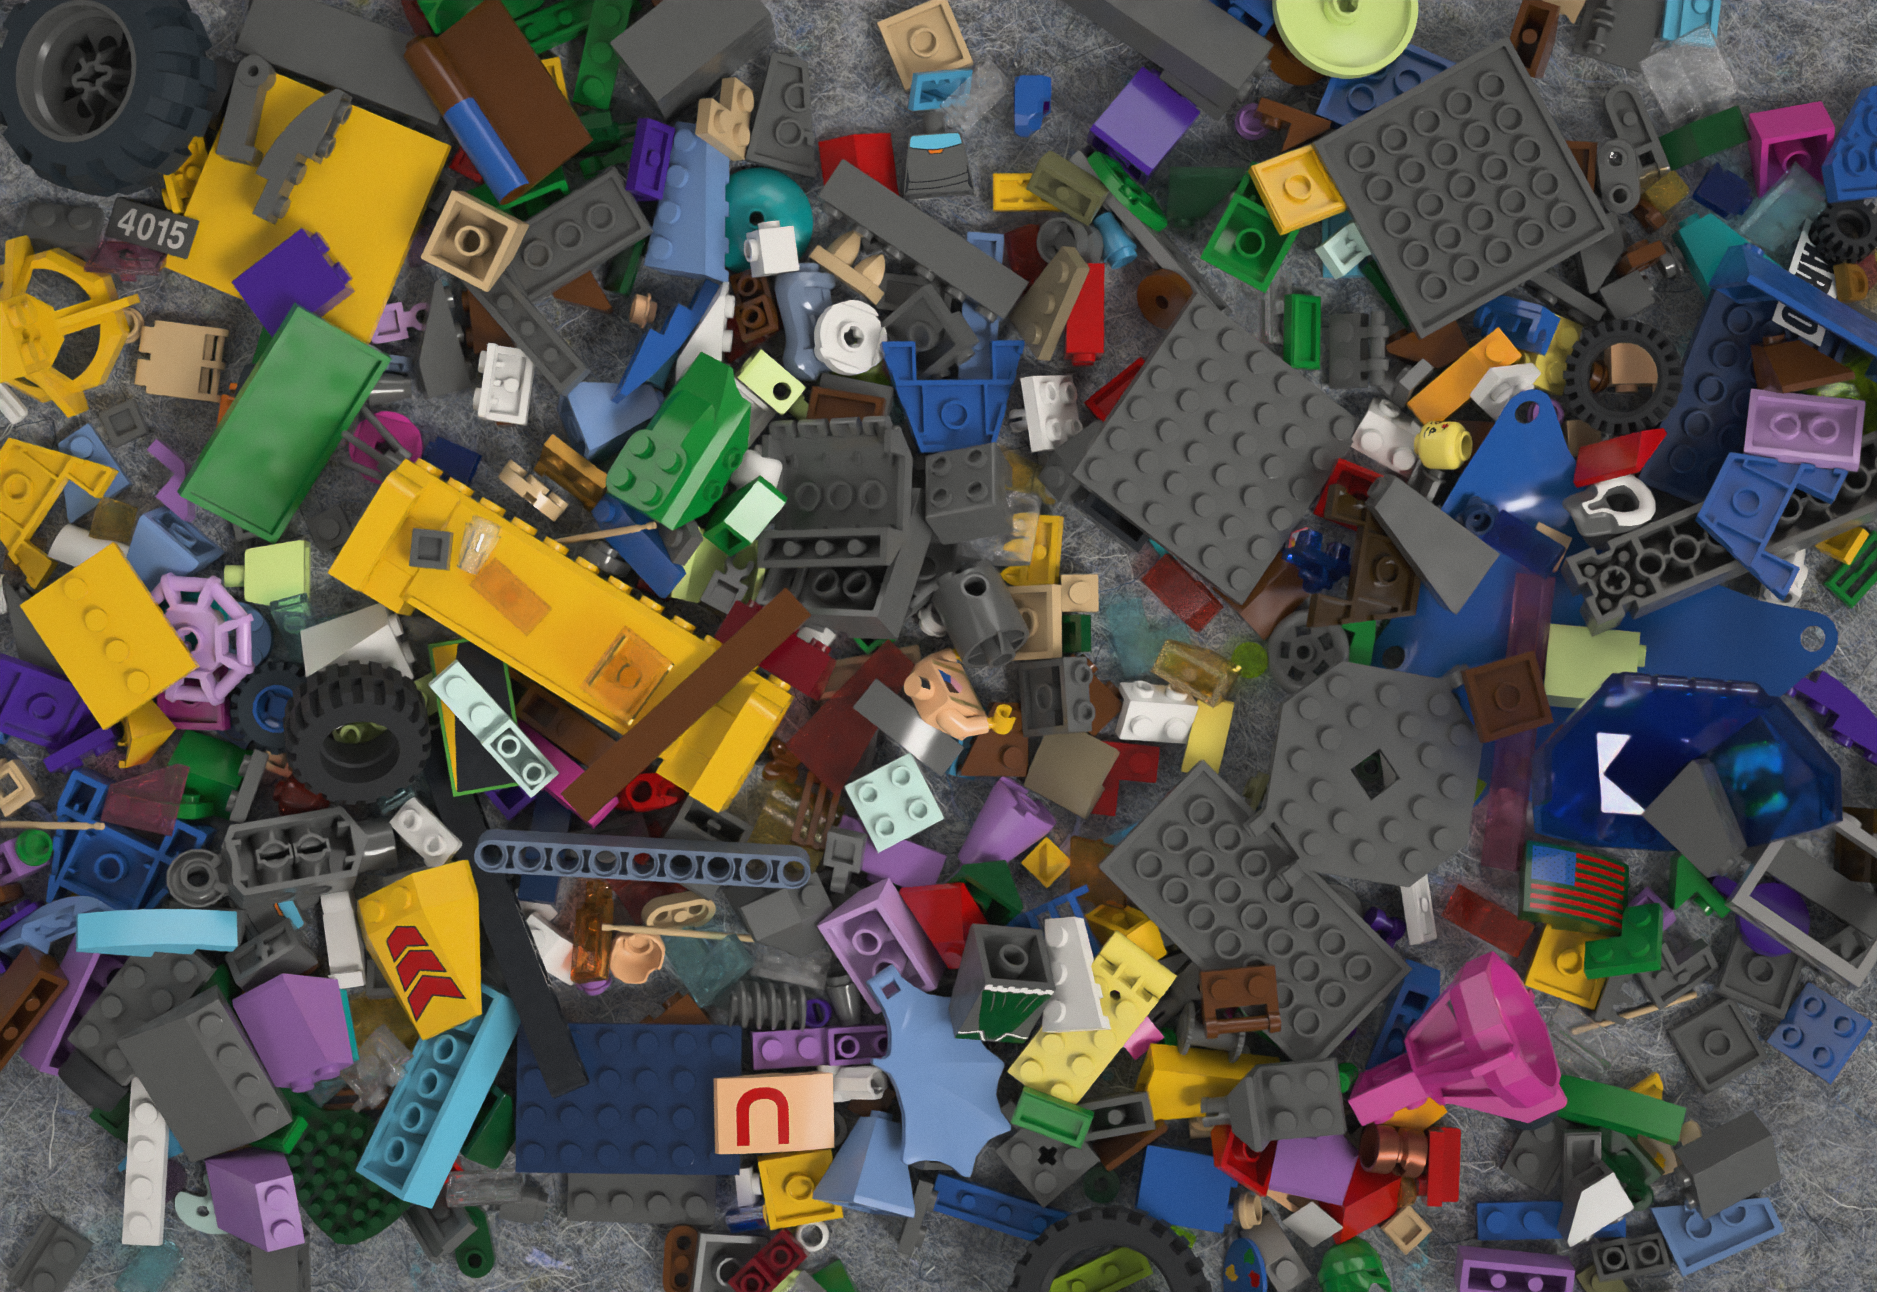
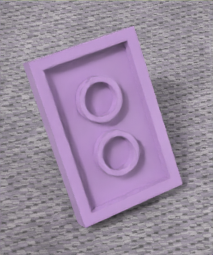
M1751 389L1743 454L1778 459V462L1800 465L1801 463L1813 464L1818 468H1840L1858 472L1865 401L1796 393L1782 394Z

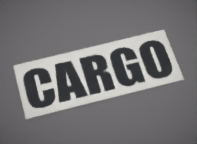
M1807 216L1788 272L1836 299L1837 289L1833 266L1838 265L1835 264L1836 257L1833 256L1828 261L1824 258L1827 254L1826 250L1817 251L1815 247L1819 244V241L1812 242L1811 235L1815 231L1810 230L1814 220ZM1778 301L1772 321L1821 346L1826 329Z

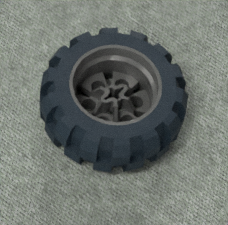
M30 0L27 4H15L2 25L8 29V33L2 48L0 47V124L8 126L2 135L21 162L30 165L38 177L57 186L102 197H110L117 193L124 195L136 193L159 183L158 173L170 175L176 172L192 155L187 147L193 137H204L213 112L206 110L209 92H217V66L213 60L206 58L205 51L213 46L199 15L191 12L192 9L188 1ZM92 47L94 48V50H95V52H96L95 54L90 52V50L92 49ZM126 87L124 93L122 94V88Z

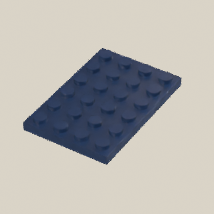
M1711 288L1680 364L1684 371V377H1682L1681 382L1683 385L1682 393H1679L1677 398L1679 402L1668 413L1670 415L1666 420L1660 421L1657 427L1654 428H1664L1667 435L1640 472L1635 473V477L1644 482L1645 485L1695 505L1704 502L1729 452L1743 454L1750 392L1751 389H1757L1751 345L1763 343V336L1785 333L1786 338L1800 340L1840 363L1849 342L1826 329L1821 346H1818L1772 321L1778 304L1777 300L1738 304ZM1831 384L1789 393L1826 397Z
M567 1022L588 1074L590 1084L554 1099L545 1084L523 1025L520 1023L517 1038L515 1172L740 1175L741 1154H715L713 1078L742 1076L741 1024H732L729 1027L728 1024Z

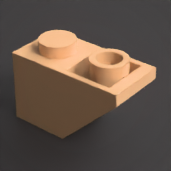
M1619 343L1609 346L1604 350V362L1608 366L1609 372L1607 387H1615V393L1620 394L1637 393L1638 387H1652V393H1654L1658 379L1657 367L1653 358L1645 349L1632 343Z

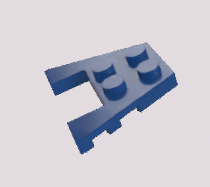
M1024 340L990 341V379L917 380L915 341L880 343L883 359L918 454H934L997 442L1011 386L1014 384L1018 362L1024 350Z
M1729 452L1695 521L1778 599L1784 601L1800 567L1765 551V547L1795 488L1832 504L1849 471L1840 468H1834L1833 470L1816 468L1815 465L1801 463L1800 465L1778 462V459Z

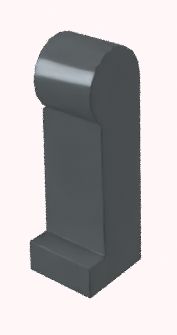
M258 55L244 57L237 67L216 154L224 160L257 168L262 162L263 153L256 149L254 144L266 93L274 86L276 81L274 68Z

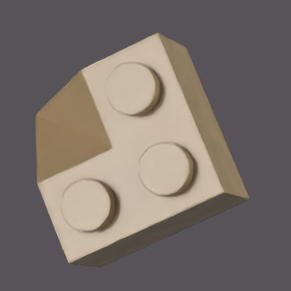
M452 190L421 255V259L489 292L513 260L529 224L464 191Z

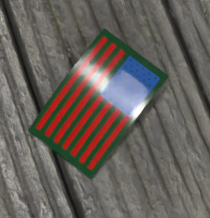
M1527 840L1521 849L1517 920L1551 924V929L1620 937L1622 936L1623 913L1625 908L1628 907L1629 865L1585 850Z

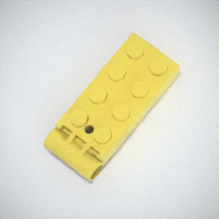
M1118 930L1111 935L1094 957L1091 965L1095 983L1100 984L1103 998L1099 999L1103 1016L1108 1017L1111 1029L1048 1033L1042 1032L1041 1025L1007 1070L1010 1075L1025 1086L1076 1105L1175 980L1177 975Z

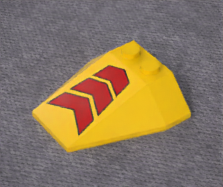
M461 860L412 873L358 900L356 914L365 947L422 1040H428L482 1014L479 898L468 860Z

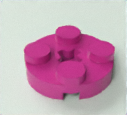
M381 411L374 414L401 446L413 454L410 458L411 461L415 463L418 457L423 460L425 452L423 436L410 419L391 411ZM367 419L362 420L355 427L352 435L382 454L380 450H377V446L379 443L384 444L386 440ZM349 442V454L353 462L382 473V471L377 469L378 461ZM360 473L365 479L382 485L381 481Z

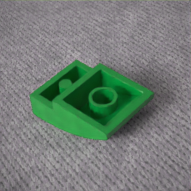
M1252 160L1200 259L1265 294L1301 228L1281 236L1279 235L1248 173L1252 165L1258 164Z

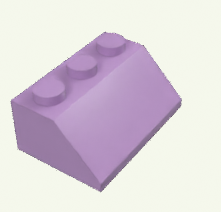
M886 878L858 891L817 925L875 1015L882 1012L865 982L889 965L893 964L901 977L925 993L937 988L946 968V965L890 878ZM891 982L881 990L888 997L897 989L893 982Z

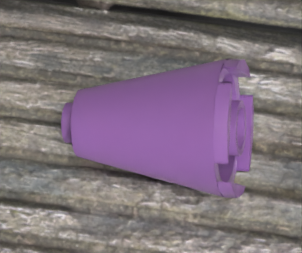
M1002 776L995 782L958 853V858L961 861L959 867L964 864L1006 860L1008 863L1052 831L1056 824V819L1039 799L1034 802L1026 795L1029 790L1013 779Z

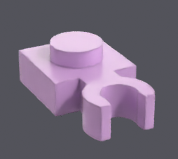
M402 302L386 304L371 344L376 345L408 339L407 328L409 327L421 331L422 324L417 321L416 314L419 310H425L427 303H418L408 312L403 311Z

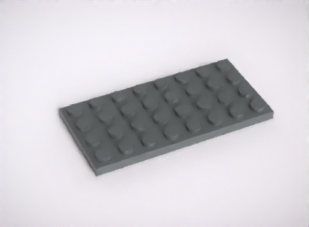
M1200 759L1096 866L1202 971L1274 964L1278 1006L1281 1017V1032L1268 1033V1030L1262 1031L1292 1061L1326 1058L1412 968L1316 872L1307 871L1292 886H1288V884L1282 885L1274 873L1295 859V856L1284 840L1271 827L1258 837L1247 835L1241 823L1256 814V812L1204 760ZM1265 1004L1239 1007L1247 1016L1265 1015Z

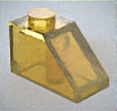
M1167 639L1150 672L1215 708L1228 698L1243 668L1213 650Z

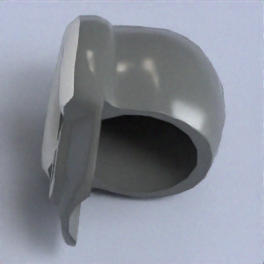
M1631 474L1590 484L1585 491L1570 495L1562 501L1563 508L1572 516L1577 531L1582 535L1585 542L1591 548L1594 547V549L1602 551L1607 541L1650 524L1656 512L1655 499L1644 482Z

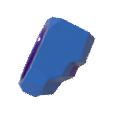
M1020 75L1014 77V134L1018 137L1029 138L1031 134L1041 129L1043 118L1051 113V77L1043 75Z

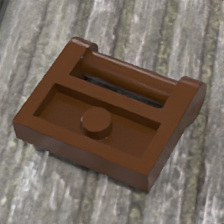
M1274 964L1199 971L1205 1039L1218 1038V1034L1268 1030V1033L1281 1032V1017L1278 1006ZM1265 1004V1015L1216 1019L1215 1009Z

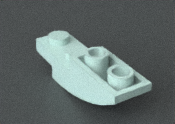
M457 659L428 683L429 687L531 798L559 774L543 753Z

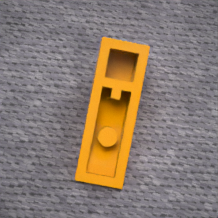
M1498 327L1469 349L1408 401L1406 405L1423 426L1430 421H1445L1472 400L1470 393L1490 368L1516 365L1522 355Z

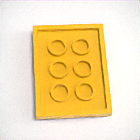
M112 542L20 605L103 730L109 729L200 667L115 542Z

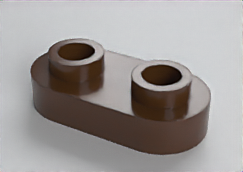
M678 1224L668 1232L665 1238L663 1287L665 1292H690L697 1235L699 1232L692 1225ZM680 1236H687L691 1240L690 1247L681 1248L678 1245L677 1239ZM678 1273H685L688 1276L689 1282L686 1285H680L676 1282L675 1276Z

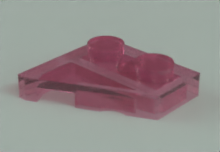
M175 764L110 784L101 821L172 837L190 767Z

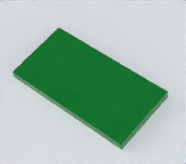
M294 303L177 490L178 494L264 540L276 544L343 438L341 433L348 430L392 358L387 353L301 305Z

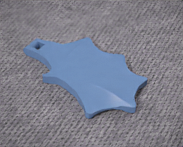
M891 964L865 983L880 1006L887 1025L888 1047L886 1055L881 1059L871 1058L870 1063L887 1073L897 1095L902 1113L900 1161L905 1165L924 1160L940 1161L949 1165L960 1176L970 1177L975 1158L987 1141L1011 1130L1010 1123L1001 1113L996 1096L998 1080L1003 1071L1004 1062L987 1050L981 1040L957 1039L954 1037L948 1009L951 997L930 995L923 992L901 977L896 967ZM893 982L897 990L886 997L881 989Z

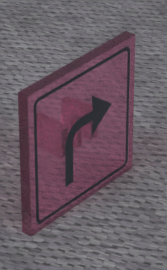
M101 241L85 264L84 272L120 274L121 281L136 282V275L159 276L167 263V254L128 242Z

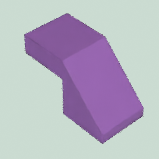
M155 439L147 451L174 473L155 497L183 521L192 522L196 517L195 503L181 497L177 492L192 465L166 442Z

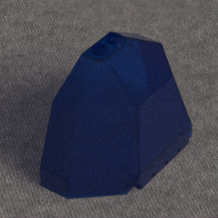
M1625 671L1620 674L1612 673L1591 692L1532 754L1534 830L1538 834L1590 847L1658 852L1679 851L1641 814L1692 760L1708 758L1715 766L1748 848L1825 830L1842 822L1841 768L1779 696H1769L1757 682L1741 680L1725 682L1724 679L1702 677L1688 679L1687 676L1663 674L1651 676L1650 673Z

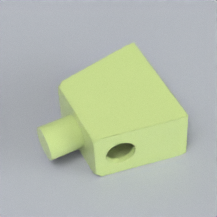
M756 348L734 376L781 416L788 411L797 420L806 419L810 401L801 394L806 387L762 349ZM779 382L787 388L786 394L781 398L773 393L774 386Z
M297 540L246 549L245 565H225V587H244L246 602L310 612L311 542Z

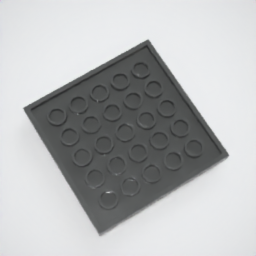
M1508 36L1311 144L1325 171L1344 200L1349 215L1418 340L1615 232Z
M1192 293L1067 475L1234 603L1243 605L1328 480L1335 460L1343 458L1354 442L1352 437L1360 421L1199 293Z

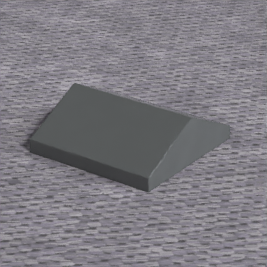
M732 1231L698 1232L690 1292H736L727 1282L768 1244V1237Z

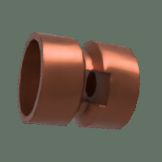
M1371 1123L1367 1125L1361 1137L1359 1146L1360 1164L1366 1172L1379 1174L1392 1172L1395 1176L1419 1177L1427 1160L1428 1145L1426 1136L1423 1131L1400 1127L1398 1132H1396L1392 1126Z

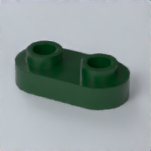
M465 1203L463 1207L470 1218L474 1220L477 1230L455 1249L458 1267L463 1274L471 1278H481L491 1271L496 1261L489 1219L486 1211L480 1205ZM476 1253L480 1255L482 1264L479 1266L472 1265L469 1261L471 1254Z

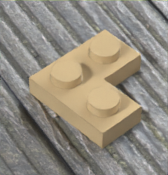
M736 77L722 78L720 103L713 98L699 99L695 135L732 161L745 160L747 146L750 142L749 126L751 111L754 108V91Z

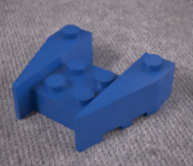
M86 766L73 769L57 804V822H88L89 824L100 822L105 824L104 830L56 829V836L53 838L52 872L49 874L46 902L51 903L63 899L67 890L80 896L96 898L114 910L158 909L171 896L167 886V870L171 862L179 854L191 849L208 850L217 830L196 819L174 818L161 846L102 818L111 799V792L118 784L117 781Z

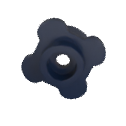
M1474 496L1468 499L1467 506L1463 512L1455 516V521L1466 527L1475 536H1480L1488 533L1493 528L1495 518L1499 515V510L1495 505H1487L1482 502L1480 497Z

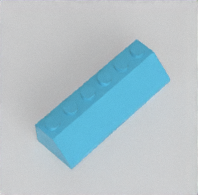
M482 980L481 1015L428 1040H422L419 1037L355 1170L403 1201L433 1208L521 1023L511 995Z

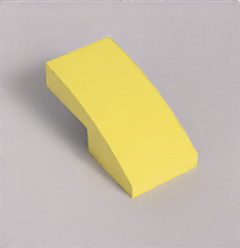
M1198 694L1196 703L1199 707L1187 741L1181 764V772L1188 773L1202 759L1218 774L1228 736L1234 702Z

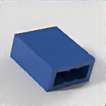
M1151 1142L1143 1150L1133 1210L1139 1208L1147 1211L1149 1216L1157 1220L1164 1219L1171 1225L1223 1233L1224 1224H1231L1234 1203L1228 1202L1230 1188H1237L1238 1182L1214 1167L1213 1152Z

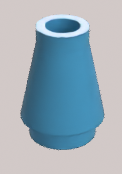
M1112 212L1103 213L1092 221L1094 227L1099 230L1103 238L1104 263H1109L1111 269L1124 267L1137 258L1138 255L1135 251L1137 245L1125 233Z

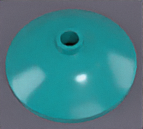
M749 168L730 175L729 183L725 185V201L729 202V217H725V237L729 239V253L725 254V267L736 274L751 268L750 262L746 260L744 254V243L747 240L746 233L758 230V226L750 222L751 216L755 213H760L764 216L763 222L780 221V227L794 226L799 261L806 252L813 234L812 209L807 196L800 186L787 175L768 168Z

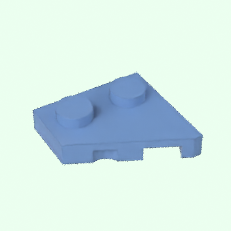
M87 423L58 443L59 452L106 465L119 471L101 499L93 497L73 481H68L64 487L67 518L70 523H77L133 485L92 424Z

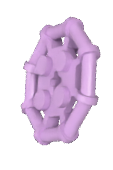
M171 572L164 574L161 577V582L150 593L158 605L166 599L170 606L166 610V617L200 666L163 691L165 699L170 702H175L176 700L210 702L213 706L222 704L225 701V696L247 674H251L254 671L255 663L252 661L251 621L254 620L251 613L247 614L221 585V579L214 575L210 578L176 576ZM181 591L199 592L198 602L183 601ZM213 600L223 608L232 618L231 620L225 622L223 614L216 609H212L210 605ZM236 629L237 655L229 652L228 631ZM191 632L195 634L198 640L195 649H192L190 642L185 641V635ZM223 664L231 668L219 682L216 681L212 674ZM184 679H199L201 687L185 686Z

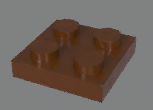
M1534 650L1460 671L1480 743H1487L1554 723Z

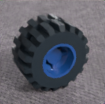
M275 660L254 668L253 673L247 674L237 684L238 691L233 693L231 702H235V707L231 709V718L236 717L238 724L234 725L237 733L242 731L245 735L243 740L248 745L253 743L256 745V750L262 752L269 751L271 752L270 755L286 753L283 727L285 706L287 701L293 697V691L302 682L307 684L305 666H300L299 662L293 660Z

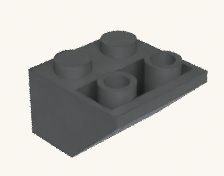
M687 793L683 800L676 804L659 838L747 843L754 828L725 810L719 813L691 797L690 793ZM649 855L645 862L647 865L654 860L651 855ZM676 855L671 860L678 867H686L691 863V860L685 855ZM714 857L709 861L710 866L715 869H723L729 864L723 857ZM679 883L707 901L712 898L720 886Z

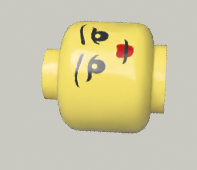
M1427 422L1414 439V451L1419 456L1421 463L1429 469H1458L1470 458L1473 442L1471 434L1459 422Z

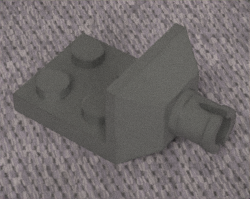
M1337 1057L1256 1064L1228 1095L1213 1098L1202 1097L1201 1113H1206V1116L1202 1117L1204 1127L1231 1125L1232 1133L1255 1152L1263 1151L1271 1140L1343 1135L1347 1131Z

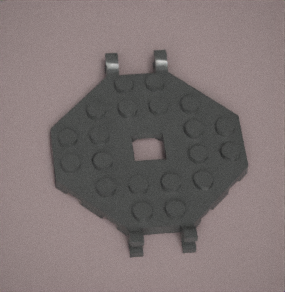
M1337 661L1279 704L1276 738L1272 744L1268 769L1270 775L1267 794H1264L1262 809L1241 823V826L1250 837L1252 835L1258 837L1271 824L1278 831L1295 856V859L1274 873L1282 885L1288 884V886H1292L1307 871L1410 887L1467 844L1483 743L1479 741L1476 726L1472 724L1451 693V690L1464 684L1460 671L1468 669L1467 664L1461 666L1456 664L1440 678ZM1379 750L1395 773L1396 779L1392 784L1370 799L1351 772V769Z

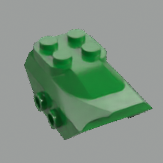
M700 352L694 361L685 368L646 429L635 432L626 442L606 476V494L672 531L709 512L714 502L721 497L725 484L734 470L740 466L743 455L748 449L751 403L741 396L736 386L733 368Z

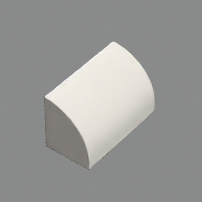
M67 524L57 535L48 553V557L77 567L112 542L118 544L126 557L130 546L73 524Z

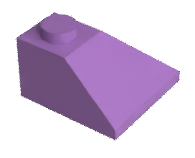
M1344 1135L1278 1140L1269 1190L1342 1205L1359 1151Z

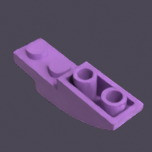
M856 1024L847 1027L841 1025L822 1026L820 1028L805 1027L803 1032H801L800 1027H792L790 1031H786V1028L750 1031L751 1068L758 1070L817 1065L869 1064L871 1058L881 1059L886 1055L888 1047L887 1025Z

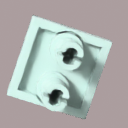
M910 752L844 786L878 853L945 819Z

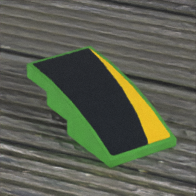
M466 638L428 643L433 679L457 659L518 725L508 664ZM436 694L453 797L519 786Z

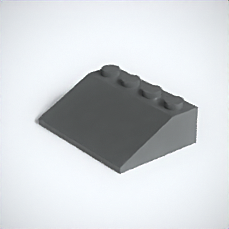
M912 488L910 533L890 566L798 568L790 592L812 615L806 622L863 638L898 639L933 534L932 528L925 520V493L921 488Z
M217 984L116 1039L119 1048L191 1163L260 1140L293 1121L291 1106L280 1087H275L252 1041Z

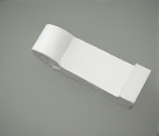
M354 890L321 895L330 975L328 977L330 979H338L340 989L364 986L367 980V962L361 929L356 914L357 905Z

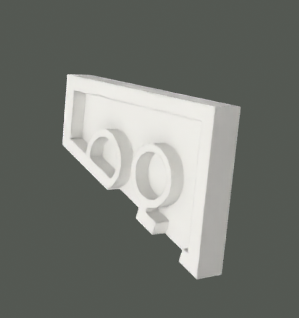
M1078 917L1045 919L1044 941L1056 990L1043 1010L1042 1032L1062 1033L1110 1030L1109 1019L1107 1016H1103L1099 1000L1103 998L1101 986L1095 983L1091 968L1094 958L1084 919Z

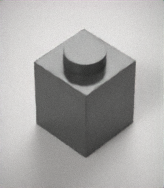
M1639 270L1599 289L1591 296L1595 303L1606 309L1602 315L1606 323L1612 322L1614 319L1625 320L1655 303L1653 298L1655 294L1654 288L1646 276H1641Z

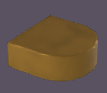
M1850 263L1833 266L1838 301L1852 303L1863 300L1868 292V279L1864 270L1859 265Z

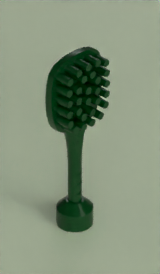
M224 961L217 966V970L198 994L217 984L244 1028L232 1002L233 999L242 995V989L235 983L229 965ZM280 1087L291 1106L292 1115L302 1116L308 1123V1126L290 1154H284L293 1175L297 1200L313 1222L336 1244L353 1245L365 1241L395 1222L402 1215L401 1213L407 1210L412 1203L401 1200L355 1171L376 1128L375 1121L360 1110L324 1108L305 1092L294 1093L291 1088Z

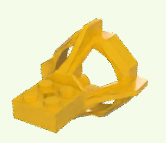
M28 235L6 240L5 264L0 265V284L3 282L0 289V383L4 382L41 403L53 400L68 418L89 410L83 391L106 383L127 340L130 328L123 308L140 303L138 293L119 299L110 274L89 265V263L59 247L35 254ZM33 269H48L73 279L86 291L91 300L55 311L54 307L26 293ZM100 324L98 349L92 362L81 375L71 380L52 367L65 340L64 335ZM21 377H25L26 379L30 380V381L33 382L34 384H31V383L27 382L26 380L22 379Z

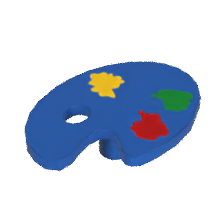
M1238 1238L1230 1245L1224 1262V1292H1267L1264 1260L1253 1240Z

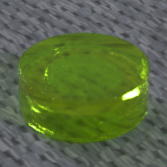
M1245 642L1233 650L1230 658L1231 667L1242 678H1256L1266 670L1268 655L1261 645L1255 642Z

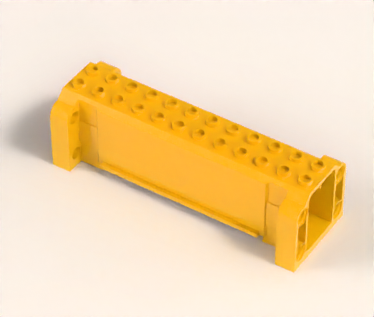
M419 457L415 463L405 458L397 469L393 470L386 477L327 572L349 587L363 592L397 614L411 616L415 608L622 735H625L723 645V643L708 634L704 640L693 634L697 627L677 615H674L672 620L662 615L665 607L647 596L642 595L640 600L631 596L630 593L633 588L618 578L610 575L609 579L605 580L598 574L601 569L583 557L578 556L576 561L566 555L570 549L548 536H546L544 541L535 537L538 529L520 518L514 516L512 521L507 520L503 517L507 510L489 499L482 497L479 502L472 498L475 491L452 477L449 478L448 482L442 480L440 476L443 471ZM413 528L454 533L449 571L409 566ZM760 666L752 670L659 756L663 761L656 773L690 793L691 797L718 813L728 809L795 697L788 692L791 688V685L773 674H770L767 679L757 673Z

